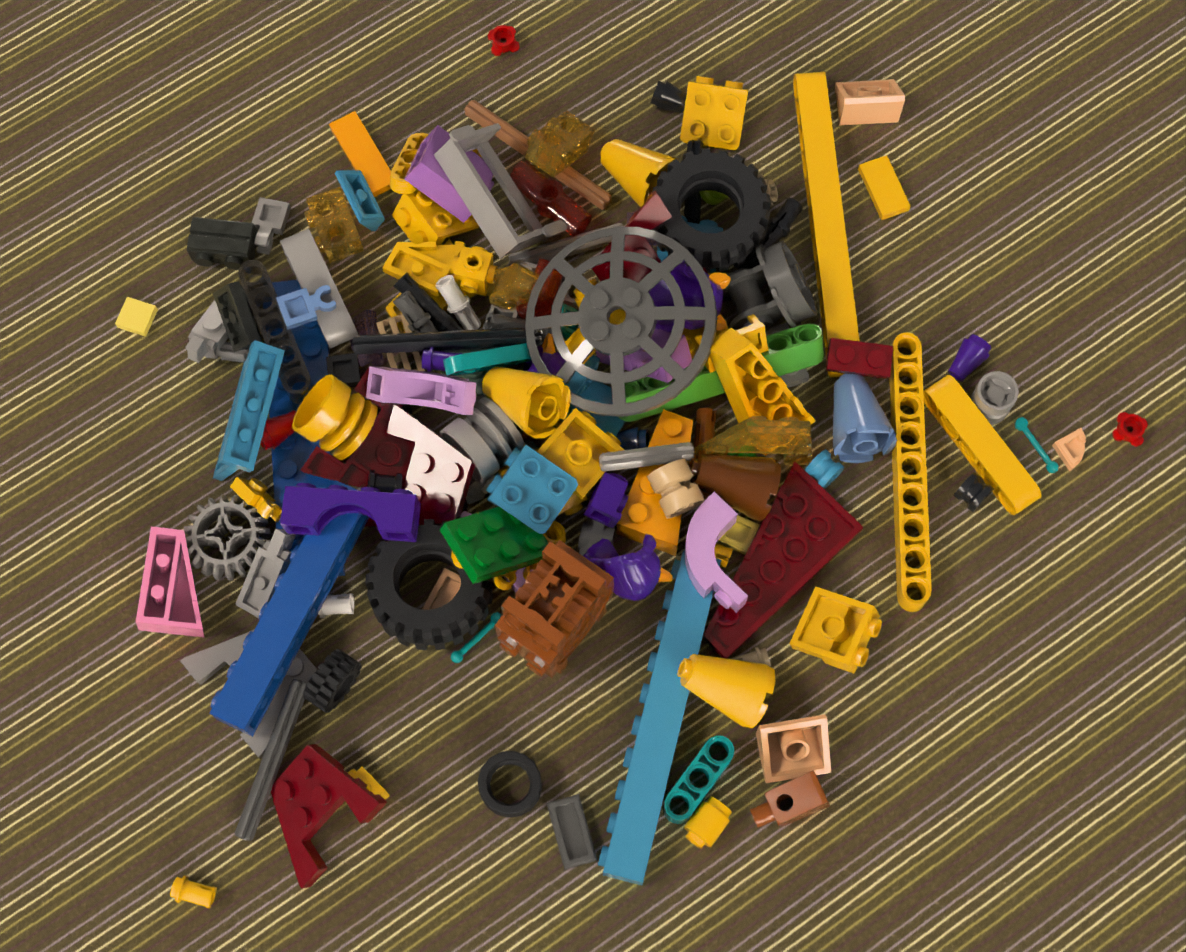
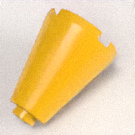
M619 139L607 142L600 153L601 164L640 208L652 193L653 187L657 186V178L662 171L667 172L668 164L677 159Z
M494 367L484 375L482 380L484 395L497 404L520 429L535 439L546 438L557 430L554 426L559 419L564 421L571 402L569 386L564 384L562 378L555 375Z
M692 654L688 659L684 658L679 665L677 676L681 678L680 683L683 687L740 726L750 729L754 728L765 714L768 705L763 703L766 693L773 694L775 686V671L766 664Z

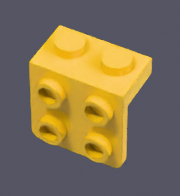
M696 76V81L690 80L688 82L680 134L681 141L688 143L690 140H700L703 142V146L736 150L740 144L749 89H743L744 83L726 80L725 86L713 84L714 78Z
M418 189L411 194H403L392 214L396 223L414 244L436 242L437 245H442L447 237L479 228L472 215L463 223Z

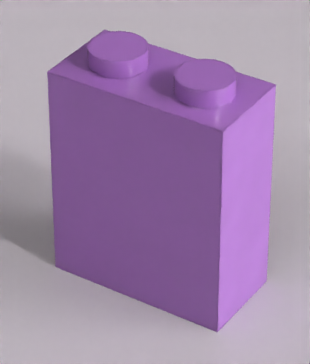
M437 125L421 142L404 180L464 223L472 214L434 156L450 139L449 133ZM472 150L465 152L490 191L494 182L492 181L493 174L483 158Z

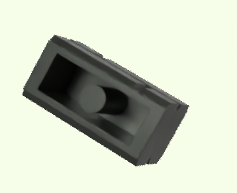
M193 217L187 242V252L192 261L201 266L209 267L213 263H220L235 270H240L243 266L252 267L257 247L254 242L258 232L254 223Z

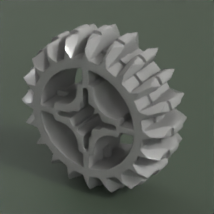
M221 494L220 503L217 504L213 498H209L208 504L210 506L205 509L202 505H198L197 509L200 514L198 516L189 515V520L193 525L184 526V532L190 535L186 537L187 547H189V558L193 559L191 564L195 569L201 568V572L205 576L213 572L215 580H220L224 572L229 581H233L234 572L236 571L241 577H245L246 571L244 568L247 566L251 567L258 548L263 547L266 542L265 539L271 536L269 528H265L269 522L257 512L255 507L252 508L245 501L241 503L238 495H234L229 502L226 495ZM231 516L244 518L250 523L251 528L244 529L243 526H234ZM218 520L213 529L207 530L213 522ZM229 530L232 534V538L229 537L230 540L227 541L225 545V543L222 541V537L225 538L224 535L227 534ZM248 544L247 547L239 555L236 556L238 548H240L242 545ZM203 547L219 548L223 555V560L209 557L205 554Z

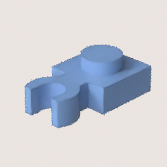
M329 285L319 287L315 294L310 296L307 288H303L276 297L287 330L317 320L315 312L317 310L330 312L336 308L335 301L325 303L321 300L323 295L331 293Z

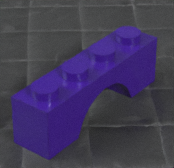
M297 483L296 486H285L280 525L287 534L319 536L324 527L334 518L347 513H359L368 516L376 522L378 531L384 540L417 542L421 503L416 494L405 489H395L393 493L381 492L373 487H363L361 491L348 490L347 487L341 485H330L327 489L316 488L315 485L309 483Z

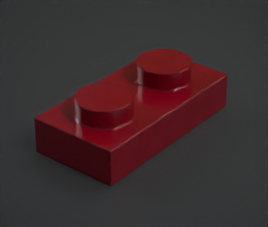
M830 338L826 371L889 379L894 346Z

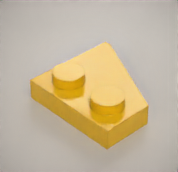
M455 241V245H437L436 242H423L420 244L397 242L382 267L383 272L396 279H400L408 272L421 288L439 297L441 293L435 285L442 277L451 275L450 270L454 256L459 257L462 246H465V243Z

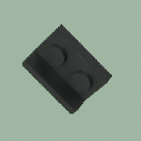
M240 282L229 283L215 291L213 296L233 351L237 352L250 348L254 340L262 342L258 324L254 319L247 294L243 286L240 285Z

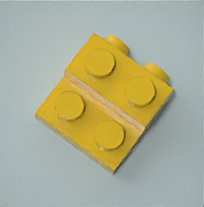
M575 408L537 452L577 480L578 486L573 493L582 500L605 473L600 469L599 456L602 453L623 451L624 449L620 446L621 442L615 435L610 432L605 433L596 426V420L588 412H580Z
M815 586L789 644L792 649L821 658L825 664L854 674L858 666L863 667L866 664L869 656V649L866 646L870 637L876 638L880 633L882 620L879 619L880 615L875 606Z

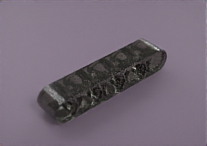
M248 260L239 268V279L247 294L249 304L265 343L285 350L284 356L294 355L292 361L281 363L279 378L289 399L295 404H301L304 397L314 386L292 330H287L276 301L278 296L266 267L258 260ZM254 276H262L257 282H249ZM264 302H272L271 306L266 309L259 308ZM276 328L283 329L282 333L279 335H270V333ZM295 383H306L302 389L292 390V386Z

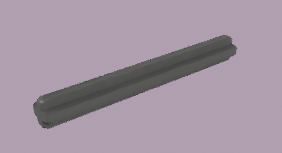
M293 679L290 683L235 831V836L240 839L252 841L305 701L304 691L307 689L308 683Z

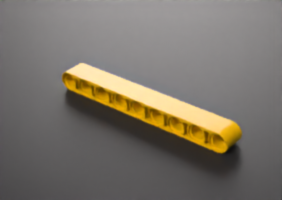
M906 332L899 334L892 344L894 347L889 378L891 426L897 438L896 446L892 449L895 555L898 604L906 611L916 612L922 609L928 601L932 589L922 346L916 335ZM898 348H907L912 354L903 355L899 352ZM906 376L912 380L913 384L906 385L899 380V377ZM909 406L913 409L914 414H905L901 411L900 407ZM901 436H911L915 440V444L909 445L904 443ZM910 465L914 467L917 474H906L902 466ZM906 495L916 498L918 505L910 506L906 504L903 497ZM904 527H915L919 532V536L911 537L907 535ZM915 557L920 562V568L909 567L905 558ZM908 588L917 589L921 593L922 599L913 600L909 598L906 590Z

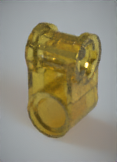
M513 263L503 269H497L494 274L496 279L494 292L489 296L490 304L503 309H513L518 305L529 302L532 289L540 274L518 263ZM543 285V287H542V289H541V291H540V293H539V296H540V294H541L542 291H543L544 285Z

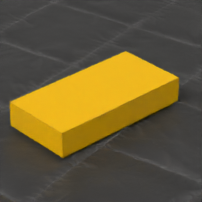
M887 155L859 164L858 171L881 220L910 210L909 201Z

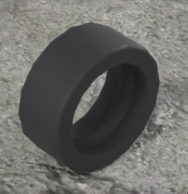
M516 751L499 752L490 757L481 767L478 777L479 794L486 807L495 814L507 818L518 817L529 812L539 801L542 791L541 774L535 762L525 754ZM513 764L520 766L526 771L530 780V788L523 800L513 804H506L494 797L490 782L492 775L498 768Z

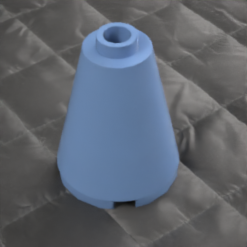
M845 373L841 375L834 384V455H839L840 461L845 463H864L874 460L873 455L881 451L883 456L888 454L896 446V434L867 381L859 374Z

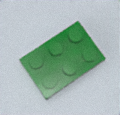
M495 507L445 522L440 529V532L472 584L539 563L540 560H544L542 551L548 544L543 534L535 532L501 507Z

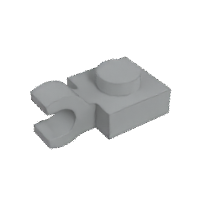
M259 198L252 220L256 230H258L254 242L258 246L257 253L269 255L273 245L274 233L283 235L291 210L289 203Z

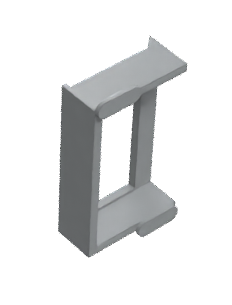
M499 123L475 130L470 125L454 129L449 134L450 139L434 156L500 259L541 241L545 242L550 237L560 234L567 229L566 223L562 220L542 227L488 142L501 129ZM474 149L478 150L530 231L529 233L522 236L517 235L465 152Z

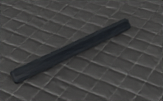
M523 327L356 335L353 337L352 345L354 354L358 355L420 352L430 350L431 347H434L435 351L500 348L527 343L526 330ZM543 330L534 331L536 345L541 346L543 344Z

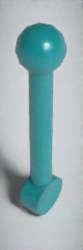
M1024 417L1018 418L1015 422V428L1023 431L1047 464V471L1049 473H1056L1059 469L1058 463L1049 458L1028 429L1027 419Z
M499 612L493 613L491 621L459 651L452 652L450 656L452 662L460 663L463 660V655L495 626L502 614Z

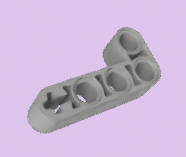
M305 229L280 240L284 254L301 289L307 288L310 296L315 294L319 287L324 285L330 286L331 293L323 295L321 300L325 303L335 301L336 308L330 312L315 311L317 315L316 321L329 348L331 349L353 339L354 336L358 335V332L310 230Z

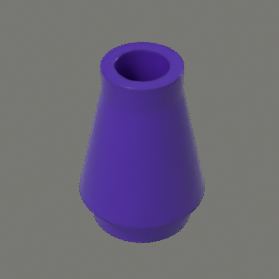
M971 334L968 339L964 338L948 373L956 380L963 382L969 374L989 358L988 353L991 350V346L975 334Z

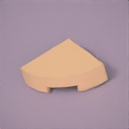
M1079 428L1057 440L1052 445L1069 472L1080 463L1084 456L1086 437L1082 428Z

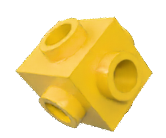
M462 246L459 257L454 256L450 273L454 275L455 282L461 291L486 296L489 284H494L498 266H495L493 263V253L488 252L486 249L478 246L471 248Z

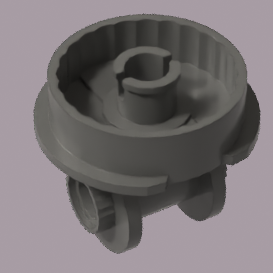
M780 241L768 248L763 244L756 246V254L760 265L754 268H741L728 274L731 281L723 289V300H732L733 305L736 307L737 316L730 323V327L734 330L751 325L747 316L752 314L765 325V331H768L782 317H785L788 324L793 328L802 325V321L817 315L816 304L805 276L793 253L784 241ZM767 283L775 299L768 303L765 302L760 290Z

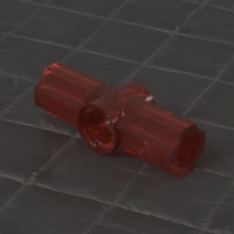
M521 161L513 168L510 177L519 191L536 205L537 211L541 216L552 218L554 221H564L567 225L566 231L573 237L582 234L592 220V216L563 192L560 182L548 179L528 161ZM551 197V198H555V199H553V200H547V199H545V198Z

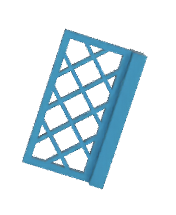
M256 340L251 343L247 360L243 363L213 479L223 481L239 469L247 472L254 470L285 350Z

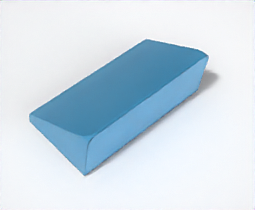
M337 170L335 175L359 223L371 231H376L385 218L361 170Z

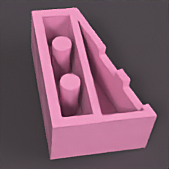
M151 526L136 616L138 630L204 638L184 530Z

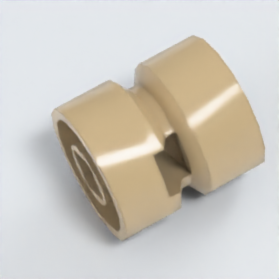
M679 459L668 463L647 476L654 493L661 494L662 496L659 504L667 519L686 513L705 501L698 484L691 483L690 481L693 474L686 459Z

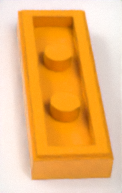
M356 111L330 123L329 127L353 169L361 170L373 196L376 197L390 190L391 170Z

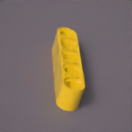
M947 375L923 390L926 407L985 484L991 485L994 488L992 493L1007 512L1011 515H1016L1041 498V491L1034 479L954 377Z

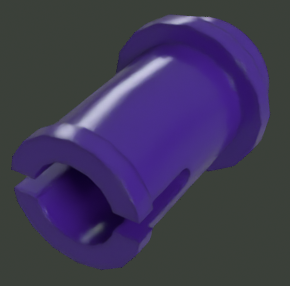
M431 347L430 350L423 351L422 369H427L429 373H432L433 370L445 371L443 360L463 353L435 351V348Z

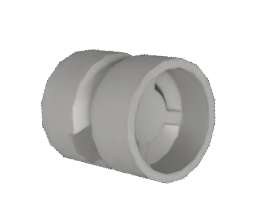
M1000 371L990 372L980 379L971 395V400L991 425L997 424L1006 418L1017 401L1019 394L1018 385L1014 378L1007 373Z

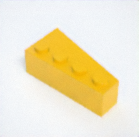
M730 328L714 339L710 348V358L744 438L753 447L766 456L816 422L750 340L733 328Z

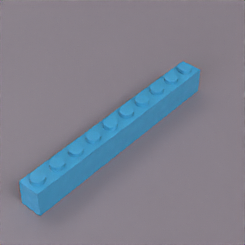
M685 551L682 553L681 560L674 559L671 575L676 581L673 591H666L662 609L668 610L665 622L659 620L655 640L660 641L658 653L651 651L647 671L653 672L650 684L643 683L639 702L645 704L642 716L635 715L631 734L637 736L634 748L627 747L623 767L629 768L626 781L619 779L615 799L620 800L618 813L611 812L606 832L612 833L609 847L602 846L598 866L604 867L603 876L641 886L643 885L689 695V690L681 685V678L677 676L678 668L684 658L688 659L692 654H699L714 592L712 590L705 598L697 592L686 569ZM716 559V561H717V563H718V565H719V567H720L721 560H720V559Z

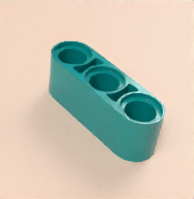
M719 735L711 737L669 792L664 802V814L670 822L674 824L686 823L730 765L734 755V746L727 737ZM715 745L722 746L727 751V758L722 761H716L710 756L709 749ZM695 772H701L706 775L708 784L705 787L696 788L690 783V775ZM675 799H682L688 805V812L683 815H676L670 810L669 805Z

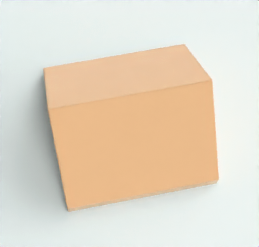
M894 79L835 83L839 126L899 122L905 102V95Z
M826 714L759 725L756 731V738L765 783L795 779L814 770L816 775L831 773Z

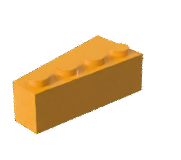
M663 409L648 447L691 442L693 420ZM666 464L639 467L628 494V500L621 512V519L617 523L616 534L642 544L645 535L650 534L656 540L655 549L676 556L681 515L669 519L666 518L659 504L662 496L661 494L654 493L647 478L651 472Z

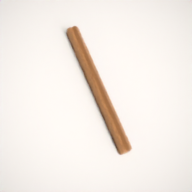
M471 100L466 105L464 110L467 117L483 128L499 123L501 129L495 134L496 137L599 209L604 210L612 200L611 194L476 100Z

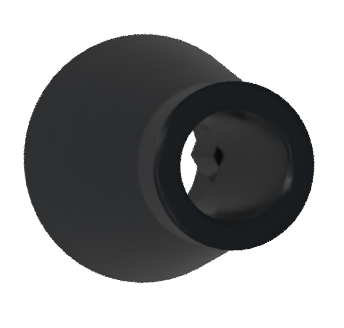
M667 80L666 83L658 81L650 104L656 105V109L684 113L687 93Z

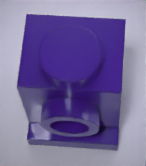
M605 472L597 481L583 515L613 528L621 519V512L629 497L624 494L628 485L627 480L619 474H608Z

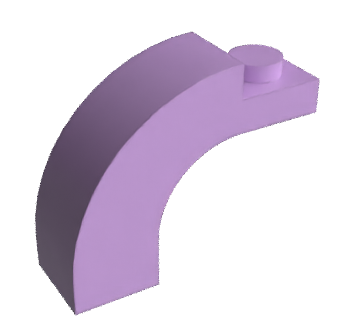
M369 366L366 398L382 403L427 406L461 415H473V408L476 402V382L457 376L447 377L445 374Z
M713 492L699 506L690 521L685 542V564L693 586L703 598L714 590L716 592L714 594L716 600L724 608L729 609L731 607L737 613L746 604L748 595L721 570L715 558L714 548L718 540L736 523L738 514L718 494Z

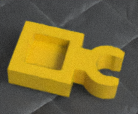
M240 477L235 478L230 488L248 505L254 506L257 512L265 519H268L270 516L275 522L280 520L282 508L274 503L275 500L266 492L268 487L255 478H251V480Z

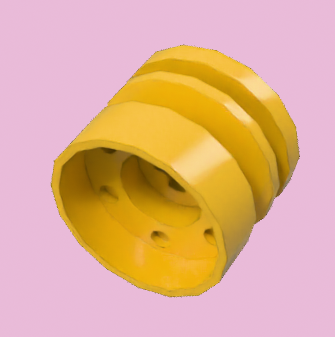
M331 374L320 379L304 397L294 416L292 427L295 432L310 442L320 440L319 446L322 450L329 451L331 456L338 460H343L349 457L365 440L375 422L378 408L370 400H365L360 393L350 395V387Z

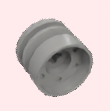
M483 397L476 402V408H473V415H466L470 424L457 417L440 431L442 438L448 440L471 458L475 464L472 478L479 483L485 482L500 470L495 455L505 462L515 447L521 451L523 446H525L523 438L513 421L497 404L487 397Z

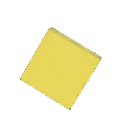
M127 297L115 324L120 329L146 337L158 309L155 305Z
M737 515L736 523L717 543L746 555L760 524Z

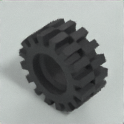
M340 649L334 650L331 655L325 658V662L319 665L318 671L314 672L311 677L312 680L308 682L307 689L304 691V698L325 713H330L332 709L337 707L339 702L343 701L345 694H348L351 690L350 687L355 684V678L359 676L360 669L362 668L361 663Z

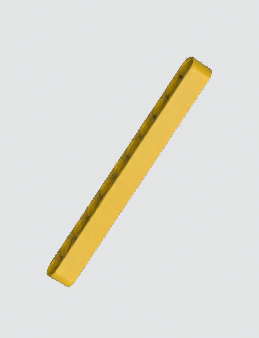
M825 72L796 73L793 78L794 99L827 362L830 338L852 341L860 340ZM827 371L829 378L840 377L845 374Z

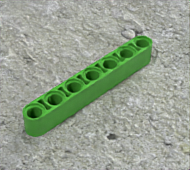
M803 324L767 335L768 351L761 353L778 376L817 365L825 357L822 330L815 324ZM704 365L702 371L691 385L673 400L651 411L619 417V419L627 422L636 421L662 413L663 409L667 411L723 394L725 391L717 372L710 373ZM646 376L634 382L625 383L626 403L636 402L653 396L667 388L675 379L673 378L667 383Z

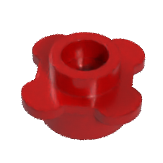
M500 25L488 32L487 36L488 40L492 42L491 52L493 55L500 56L508 51L514 53L519 50L520 45L515 39L516 30L514 27Z
M1126 412L1118 414L1116 418L1118 422L1117 428L1112 432L1113 438L1116 441L1124 440L1130 442L1134 447L1140 446L1144 442L1142 435L1148 427L1146 419ZM1131 427L1133 431L1129 432L1127 428Z

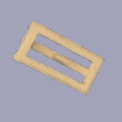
M403 314L376 322L380 334H386L384 327L388 325L391 326L393 334H398L399 330L396 323L400 321L403 323L405 332L412 333L408 328L409 323ZM399 352L404 369L411 370L406 352ZM412 352L417 366L413 370L425 371L422 369L419 352ZM386 353L390 367L397 368L393 353Z

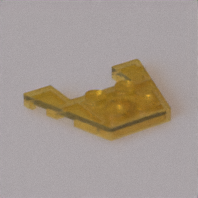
M752 416L695 447L694 459L699 454H783L784 465H793L794 461L799 465H809L812 461L810 421H799L797 417L767 420L765 416Z

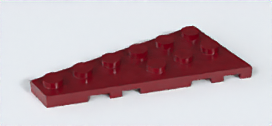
M794 461L772 504L770 512L763 520L738 571L732 579L748 595L746 604L737 613L731 607L726 609L719 604L703 635V639L722 658H730L864 528L796 461Z

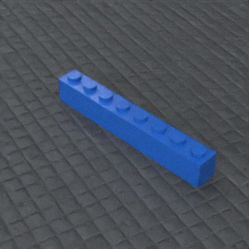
M336 480L333 485L345 486L348 490H357ZM359 513L340 515L331 520L319 536L305 535L301 544L295 546L290 556V565L286 572L280 574L276 580L275 592L270 602H266L260 610L259 622L256 628L248 633L243 642L244 650L238 661L235 660L229 667L227 672L228 680L222 691L219 690L211 701L212 709L209 714L218 721L253 737L369 519L368 516Z

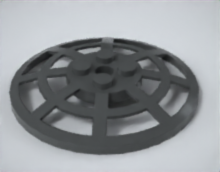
M640 227L601 229L582 236L567 245L552 258L541 272L532 289L527 305L525 321L527 346L538 373L552 375L539 355L534 331L551 328L555 345L562 358L566 361L556 374V376L564 380V384L569 381L575 371L590 380L611 384L613 404L587 400L571 392V405L586 412L602 416L624 417L642 414L659 408L676 398L691 385L702 371L716 336V299L710 281L700 263L685 247L674 239L657 231ZM625 235L651 238L668 246L674 252L661 263H658L656 260L643 254L624 251ZM612 236L611 252L592 257L580 264L576 269L564 260L571 252L586 243L602 237ZM624 261L639 263L652 270L639 283L623 278ZM683 261L691 267L699 281L705 307L685 306L681 289L670 273ZM610 262V279L603 280L594 286L582 276L595 266ZM556 269L566 279L556 294L551 315L534 317L539 293L548 276ZM662 279L671 292L674 306L656 307L648 293ZM574 285L585 295L580 304L579 311L561 313L564 299L570 288ZM621 309L626 312L625 320L621 324L614 325L610 323L609 317L613 311ZM657 320H674L671 335L662 349L651 339ZM685 320H705L700 346L692 362L684 370L670 356L674 353L681 340ZM579 325L580 331L585 338L573 354L569 351L561 332V327ZM642 348L653 358L640 368L624 372V356L630 355ZM595 349L604 355L610 356L611 373L594 370L585 366L583 362ZM660 367L665 369L675 379L667 388L653 396L636 402L626 403L625 383L645 378Z

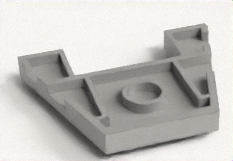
M249 632L184 657L180 662L197 683L202 685L226 664L231 666L235 660L238 661L244 650L243 642ZM301 649L297 652L253 737L244 732L240 734L259 759L263 758L291 681L298 679L308 683L312 680L311 677L314 672L318 671Z

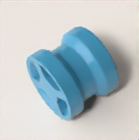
M825 449L809 463L805 471L810 476H813L818 481V484L825 489L841 474L845 467L840 462H834L831 459V453Z

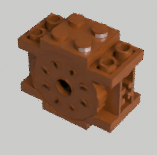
M558 540L556 544L551 541L542 551L544 560H540L536 569L527 576L525 584L516 592L515 599L508 596L501 605L503 615L495 624L497 639L501 642L499 647L514 658L519 654L528 661L526 666L541 677L545 673L553 678L556 672L559 674L563 672L568 665V657L583 641L595 622H599L605 615L606 604L614 595V577L561 540Z

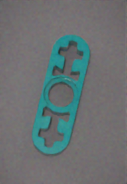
M527 343L459 354L444 359L443 363L446 376L453 377L487 371L494 367L516 366L532 361Z

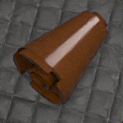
M699 454L696 459L692 458L690 460L689 467L693 474L690 481L691 483L698 484L700 490L709 495L715 492L730 507L753 520L762 521L766 518L772 505L767 504L770 495L776 496L781 477V465L776 463L778 460L767 457Z

